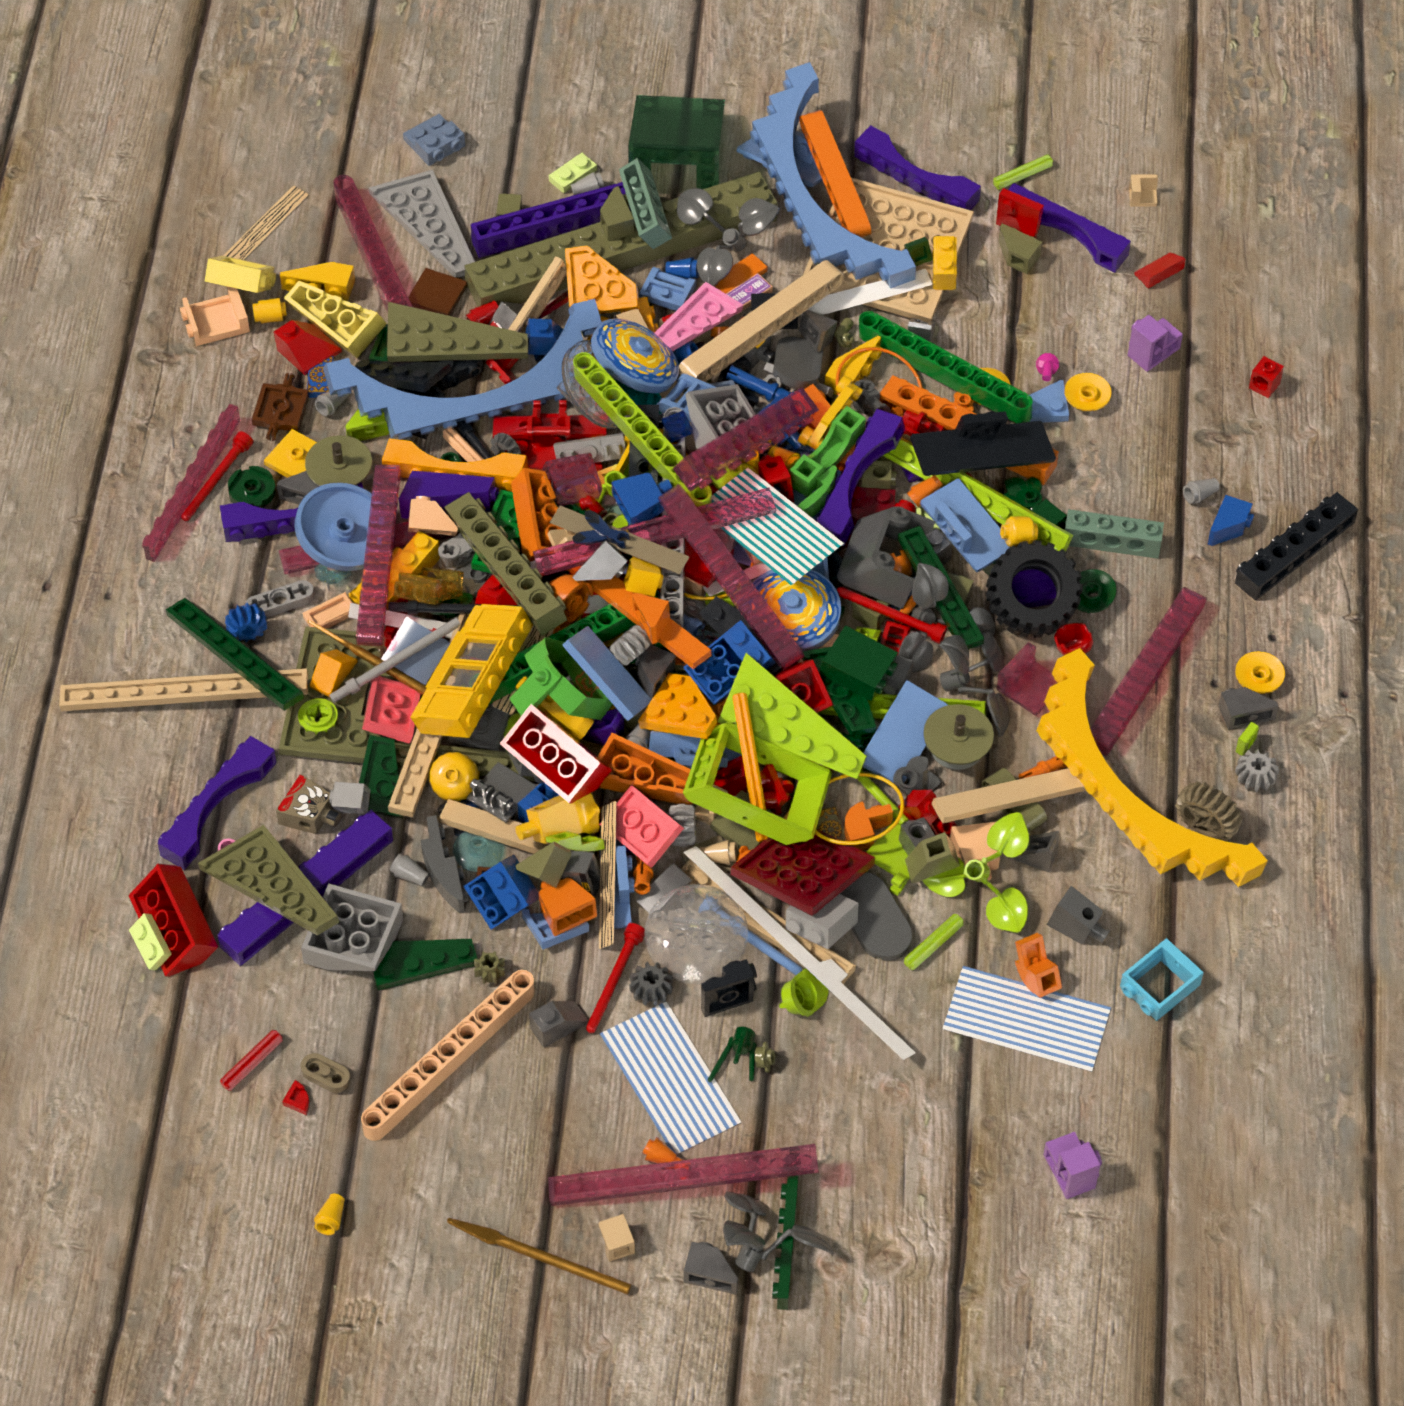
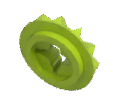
M322 698L311 699L305 702L298 712L300 726L306 732L312 731L316 735L322 731L327 733L329 728L335 727L338 719L336 706L329 700ZM318 710H320L322 717L320 721L316 722L314 717L317 716Z

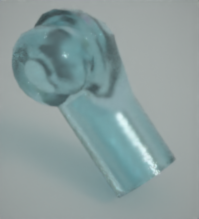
M322 564L317 565L314 569L317 580L329 584H336L352 576L351 571L327 570V567Z

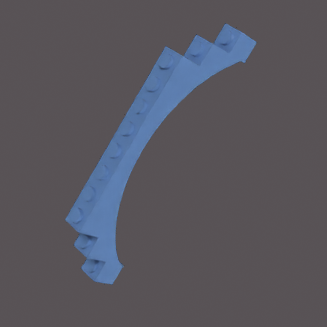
M810 62L786 70L785 80L783 81L785 90L769 96V106L766 107L769 116L752 121L753 131H750L752 142L759 146L758 151L761 160H766L768 164L767 170L770 177L776 180L775 184L779 195L783 194L785 198L784 204L787 211L792 212L794 216L793 222L796 229H800L802 232L801 236L805 247L809 246L811 250L810 255L813 263L820 264L822 261L828 260L835 267L845 264L848 273L852 272L855 280L879 272L882 281H887L890 289L916 280V266L907 249L899 251L883 247L849 232L829 217L807 191L796 167L793 146L799 116L802 115L812 95L819 92V80Z
M592 299L572 304L568 309L570 316L566 325L547 355L518 379L482 394L455 398L419 396L380 383L354 367L350 363L349 358L326 363L323 367L330 395L337 394L338 397L351 394V390H353L360 416L368 415V418L371 419L381 416L382 412H384L391 439L398 437L399 440L411 438L412 433L420 431L421 435L432 433L435 431L434 428L443 426L444 429L457 426L459 421H466V424L479 421V417L488 415V418H494L502 415L501 411L509 409L511 413L523 410L526 405H533V400H540L542 406L546 404V400L555 399V402H558L559 400L568 399V395L574 391L567 366H569V369H574V357L581 352L587 353L583 337L592 336L598 325L602 323L596 301Z

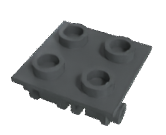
M497 762L482 780L474 779L471 782L470 788H472V792L467 796V799L507 823L518 810V803L537 786Z

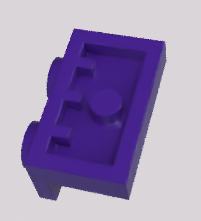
M1030 569L1018 572L1013 578V594L1025 607L1050 605L1054 602L1056 588L1051 578L1045 573Z

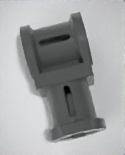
M859 380L855 383V385L863 389V392L856 402L853 401L854 408L860 410L864 415L870 413L871 416L874 415L876 409L888 413L891 412L890 407L880 401V393L876 390L875 384L872 381Z

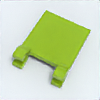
M899 823L889 833L877 839L866 852L875 857V865L894 875L891 880L893 885L889 891L897 896L902 892L910 879L905 862L908 855L899 842L901 829Z

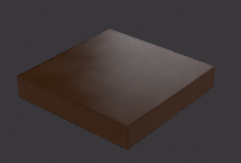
M425 268L406 300L407 306L451 316L468 287L467 281Z

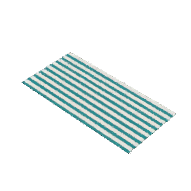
M746 468L712 495L711 510L703 514L790 585L794 584L844 544L749 468Z

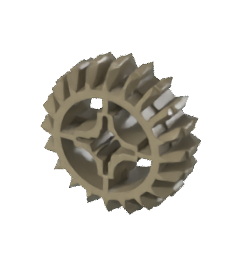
M1196 781L1186 786L1178 795L1175 805L1178 810L1177 814L1182 817L1181 821L1185 822L1188 828L1202 835L1223 841H1228L1239 830L1243 819L1240 815L1241 810L1236 807V802L1231 801L1230 796L1225 795L1223 790L1216 789L1215 785L1209 786L1206 782L1201 784Z

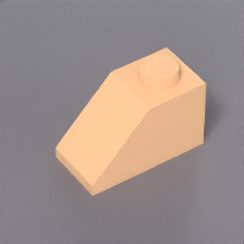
M416 496V499H411L408 532L417 533L420 531L426 534L456 536L458 527L436 501H430V497Z

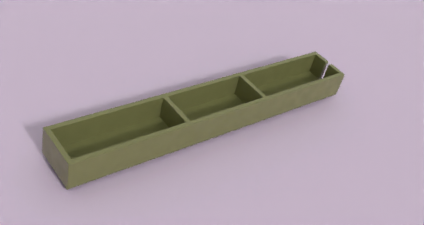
M760 171L703 189L713 199V207L706 213L726 230L734 228L739 231L738 224L742 222L739 218V210L750 199L759 198L778 206ZM674 198L661 203L672 239L655 249H652L639 237L636 224H634L633 235L608 241L599 222L464 265L465 281H467L468 289L477 307L493 300L496 301L498 306L501 302L521 304L528 300L555 257L561 258L566 264V248L588 246L616 269L623 271L723 239V233L705 216L695 225L683 223L677 214L678 198ZM567 275L556 292L568 288Z

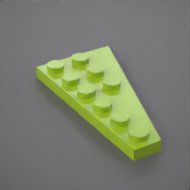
M745 653L718 723H728L737 727L732 697L737 693H746L754 736L858 780L867 756L750 655Z

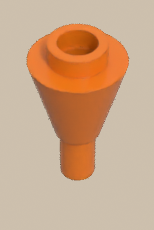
M658 1137L654 1141L649 1139L642 1152L646 1155L645 1161L670 1167L673 1166L686 1174L692 1165L677 1157V1154Z

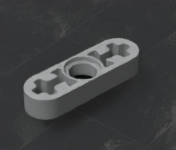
M301 580L251 596L246 602L249 606L256 603L258 607L263 609L267 618L311 603L314 599V589L310 582ZM304 590L307 594L302 595L300 591ZM279 596L285 597L287 599L282 604H276L273 602V600Z

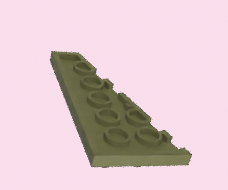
M388 302V362L528 358V334Z
M264 825L198 863L200 870L316 935L339 923L336 913Z

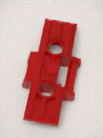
M533 400L534 408L531 416H496L493 419V438L498 433L508 434L514 440H533L534 436L565 435L566 440H579L607 435V415L568 416L566 400H559V413L541 414V401Z

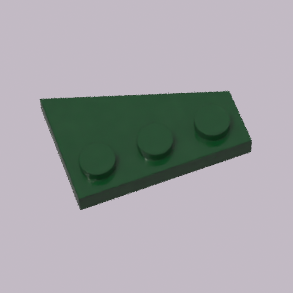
M369 735L359 779L360 784H365L371 790L368 812L372 810L376 814L403 819V815L388 811V805L399 778L394 739Z

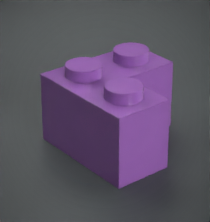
M1147 315L1142 320L1138 319L1131 327L1128 356L1146 372L1178 351L1181 347L1183 334L1164 318L1156 321L1152 316Z
M1075 1132L1045 1143L1043 1155L1066 1199L1096 1188L1102 1160L1098 1151L1093 1150L1089 1142L1084 1143L1082 1139H1078Z

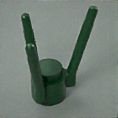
M743 1026L736 1028L734 1037H729L727 1046L707 1079L708 1082L713 1081L732 1048L735 1051L734 1064H738L741 1054L749 1052V1080H754L757 1044L754 1043L756 1034L752 1029Z

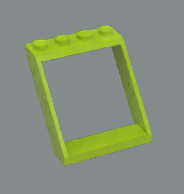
M728 723L716 725L708 739L701 738L683 791L687 801L785 845L806 842L814 838L832 775L830 769L754 736L758 762L765 766L766 764H773L776 771L798 780L786 820L712 787L725 747L742 755L737 727Z

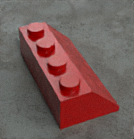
M532 704L500 743L569 804L597 790L612 771L610 767L544 711Z
M158 863L128 895L138 918L144 913L152 914L172 954L161 965L166 977L204 963L218 948L181 866Z

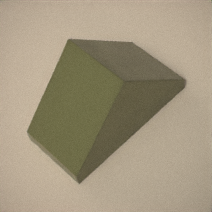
M553 842L515 866L516 870L556 888L572 854L571 850Z

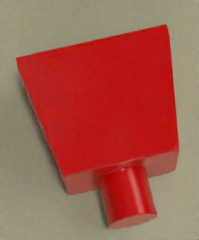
M763 456L758 462L759 476L773 488L774 485L781 488L780 493L794 503L791 476L782 457Z

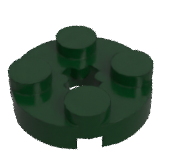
M249 466L247 470L242 471L239 469L235 471L228 480L229 498L232 503L245 502L252 506L264 508L273 500L276 494V486L272 474L267 469L259 466ZM256 485L255 490L250 491L247 489V487Z

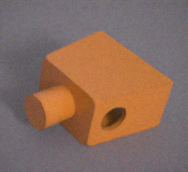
M565 878L559 881L556 888L543 882L541 883L542 890L538 893L540 909L554 936L597 917L596 899L572 878Z

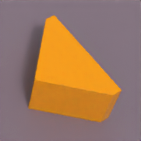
M337 649L321 653L309 684L310 688L330 697L329 695L338 689L357 664V659Z

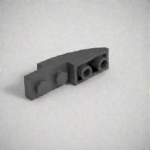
M437 815L428 816L426 818L429 839L420 840L426 869L430 873L429 876L434 886L448 904L457 912L465 913L464 903L468 902V895L465 888L460 885V881L464 880L462 865L457 866L455 856L449 857L447 845L442 846L441 840L446 839L443 824L438 825Z

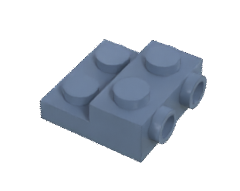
M440 114L403 133V140L428 166L465 147L464 133L452 121L447 122Z

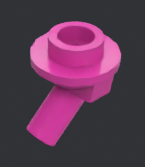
M1041 354L1036 361V368L1042 374V380L1050 381L1052 375L1059 368L1058 358L1054 354Z

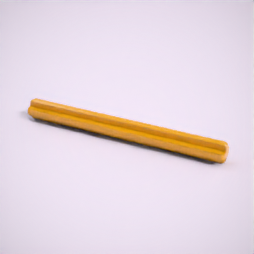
M737 693L732 698L750 804L766 810L747 694ZM755 831L757 842H763L768 838Z

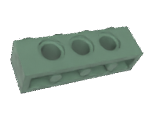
M637 158L620 168L619 172L639 237L652 249H655L672 239V235L652 172Z
M1068 509L1065 531L1073 535L1069 544L1071 547L1159 559L1164 522Z

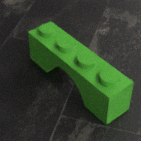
M846 406L833 420L820 446L808 456L803 454L789 470L792 488L806 497L810 496L816 489L817 478L833 465L836 466L856 444L858 437L864 434L866 418Z

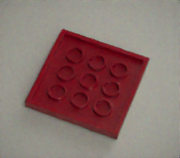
M816 828V830L822 835L834 840H839ZM816 834L813 839L806 842H797L789 845L768 837L731 866V875L813 916L875 865V857L851 845L828 842Z

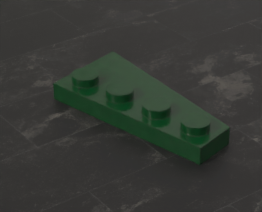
M831 647L802 651L801 658L803 661L813 660L818 672H820L822 661ZM820 675L832 701V707L849 734L857 736L874 733L876 731V724L868 699Z
M472 939L393 941L377 969L372 972L379 991L473 967L474 959L478 958Z

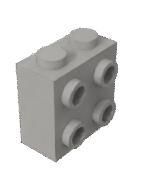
M841 894L836 896L813 916L793 906H789L786 909V930L826 949H829L858 923V902Z

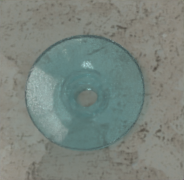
M464 831L454 842L453 854L457 863L462 865L464 869L477 872L478 866L493 867L498 864L504 854V845Z

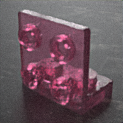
M591 452L546 461L541 469L546 472L548 479L551 480L559 506L579 503V500L585 498L586 495H591L595 499L600 497L602 486Z
M1028 642L999 672L997 690L1033 715H1038L1046 706L1044 700L1049 687L1057 684L1052 672L1036 662V646Z

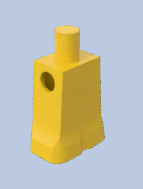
M526 676L517 683V689L527 680ZM549 695L537 707L578 741L586 735L594 723V719L568 715Z
M591 793L572 804H569L558 795L527 809L529 821L515 828L517 837L520 840L533 836L535 842L544 844L548 843L546 842L547 836L566 831L576 834H593L599 832L600 809Z

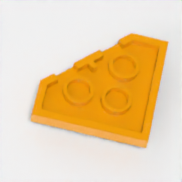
M588 246L565 249L569 308L572 304L595 299L599 314L640 309L638 286Z
M669 673L639 718L638 723L641 729L708 739L717 725V718L690 676Z

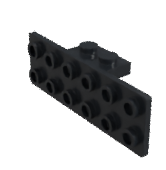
M990 411L983 414L969 413L961 416L955 430L912 434L910 437L924 476L1052 463L1056 457L1041 421L1006 424L1008 421L1006 411Z

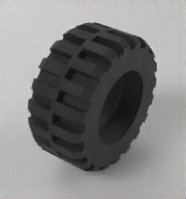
M1034 540L1032 544L1024 541L1020 542L1017 547L1012 546L1008 548L1005 554H1001L997 559L986 584L988 588L986 599L990 601L989 609L991 613H996L998 616L996 621L1000 625L1006 624L1009 632L1014 633V631H1018L1021 637L1026 638L1029 634L1033 635L1034 638H1040L1043 634L1051 635L1057 629L1066 625L1079 606L1080 595L1083 591V584H1080L1081 573L1079 570H1075L1076 563L1073 558L1068 560L1065 557L1067 552L1062 548L1060 551L1054 549L1055 544L1048 542L1046 546L1041 545L1042 542L1040 540ZM1034 569L1049 576L1056 588L1054 602L1048 608L1039 610L1022 605L1015 598L1012 591V581L1018 572Z

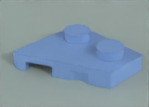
M1059 380L1030 394L1033 399L1032 419L1030 422L1041 421L1042 423L1069 420L1063 380Z
M530 909L521 911L523 920L542 950L589 932V924L584 922L564 933L554 936L543 913L530 914Z

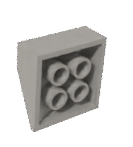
M738 384L689 391L685 394L695 445L707 467L716 466L728 461L740 462L745 451L750 448L756 449L760 456L773 442Z
M328 884L323 899L336 913L339 923L319 935L308 931L301 947L304 964L326 970L375 971L390 949L393 941H395L403 922L402 904Z

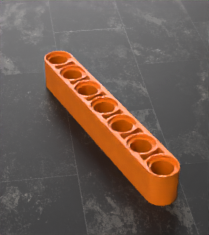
M819 110L799 116L801 130L842 227L859 237L871 235L870 222L823 111Z

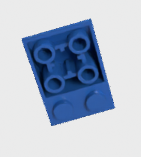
M740 620L708 646L712 652L711 657L694 669L687 664L683 668L710 702L716 705L728 697L745 653L750 655L766 670L776 662L748 627Z

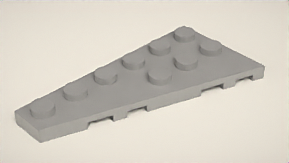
M433 170L369 188V194L446 270L456 278L465 276L464 265L475 261Z

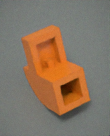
M862 801L852 806L845 817L844 832L847 841L869 839L875 836L873 830L888 827L893 819L891 805H875L866 810ZM874 841L851 846L863 851L870 849Z
M1035 933L1016 941L1019 960L1015 961V965L1026 987L1040 998L1062 989L1058 965L1047 959L1043 936Z

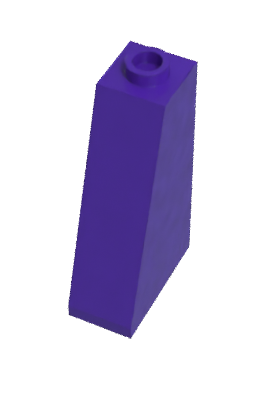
M412 471L398 499L401 518H409L411 499H416V496L430 497V501H436L447 514L444 507L469 492L474 499L479 498L486 509L485 511H491L499 494V488L495 485V477Z

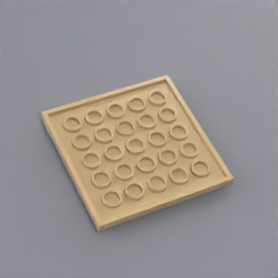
M851 178L871 226V235L861 238L883 247L902 251L905 250L904 244L926 237L929 241L933 259V238L936 236L957 237L958 257L972 222L974 211ZM832 205L828 216L841 225ZM811 257L804 274L818 265L813 263ZM933 260L916 266V271L927 270L932 285L862 305L911 319L917 318L929 323L933 320L944 290L933 289ZM845 264L836 267L845 274L844 281L830 294L878 282L882 279L879 272L855 280L852 272L848 273Z

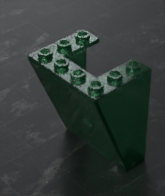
M636 95L628 143V163L638 158L651 172V163L696 165V188L703 190L720 184L725 99Z

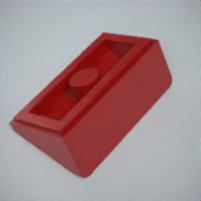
M1170 252L1135 271L1134 275L1149 289L1183 270L1186 259Z

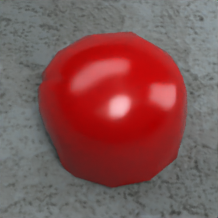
M1083 623L1066 624L1057 629L1054 635L1057 649L1062 655L1071 653L1079 648L1087 654L1091 651L1094 642L1092 633L1088 631L1087 626Z

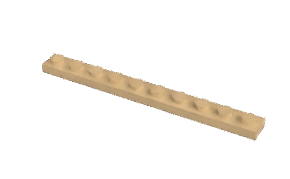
M460 613L458 620L462 626L453 631L450 643L457 631L460 632L470 614ZM468 643L469 657H472L477 643ZM459 669V676L457 678L449 677L445 684L447 686L461 687L467 671ZM418 729L416 730L388 805L389 812L413 818L441 743L442 735L421 734Z
M307 668L276 670L300 689L303 695L308 694ZM232 673L61 685L59 707L61 711L263 698L266 696L241 675Z

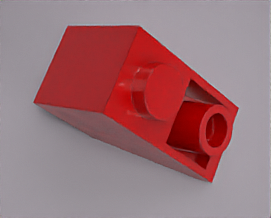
M912 790L904 800L903 814L909 820H917L924 817L935 836L945 832L950 838L951 827L957 825L954 821L941 822L932 806L933 799L937 798L932 790Z

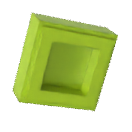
M1253 722L1248 725L1238 738L1236 753L1241 756L1245 755L1255 743L1259 731L1258 725Z

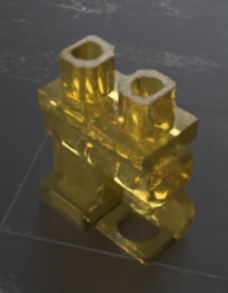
M423 567L421 575L399 573L398 581L394 585V595L398 596V598L417 600L418 602L434 605L439 604V601L462 596L464 572L446 568L438 570ZM433 572L436 578L427 577V574Z

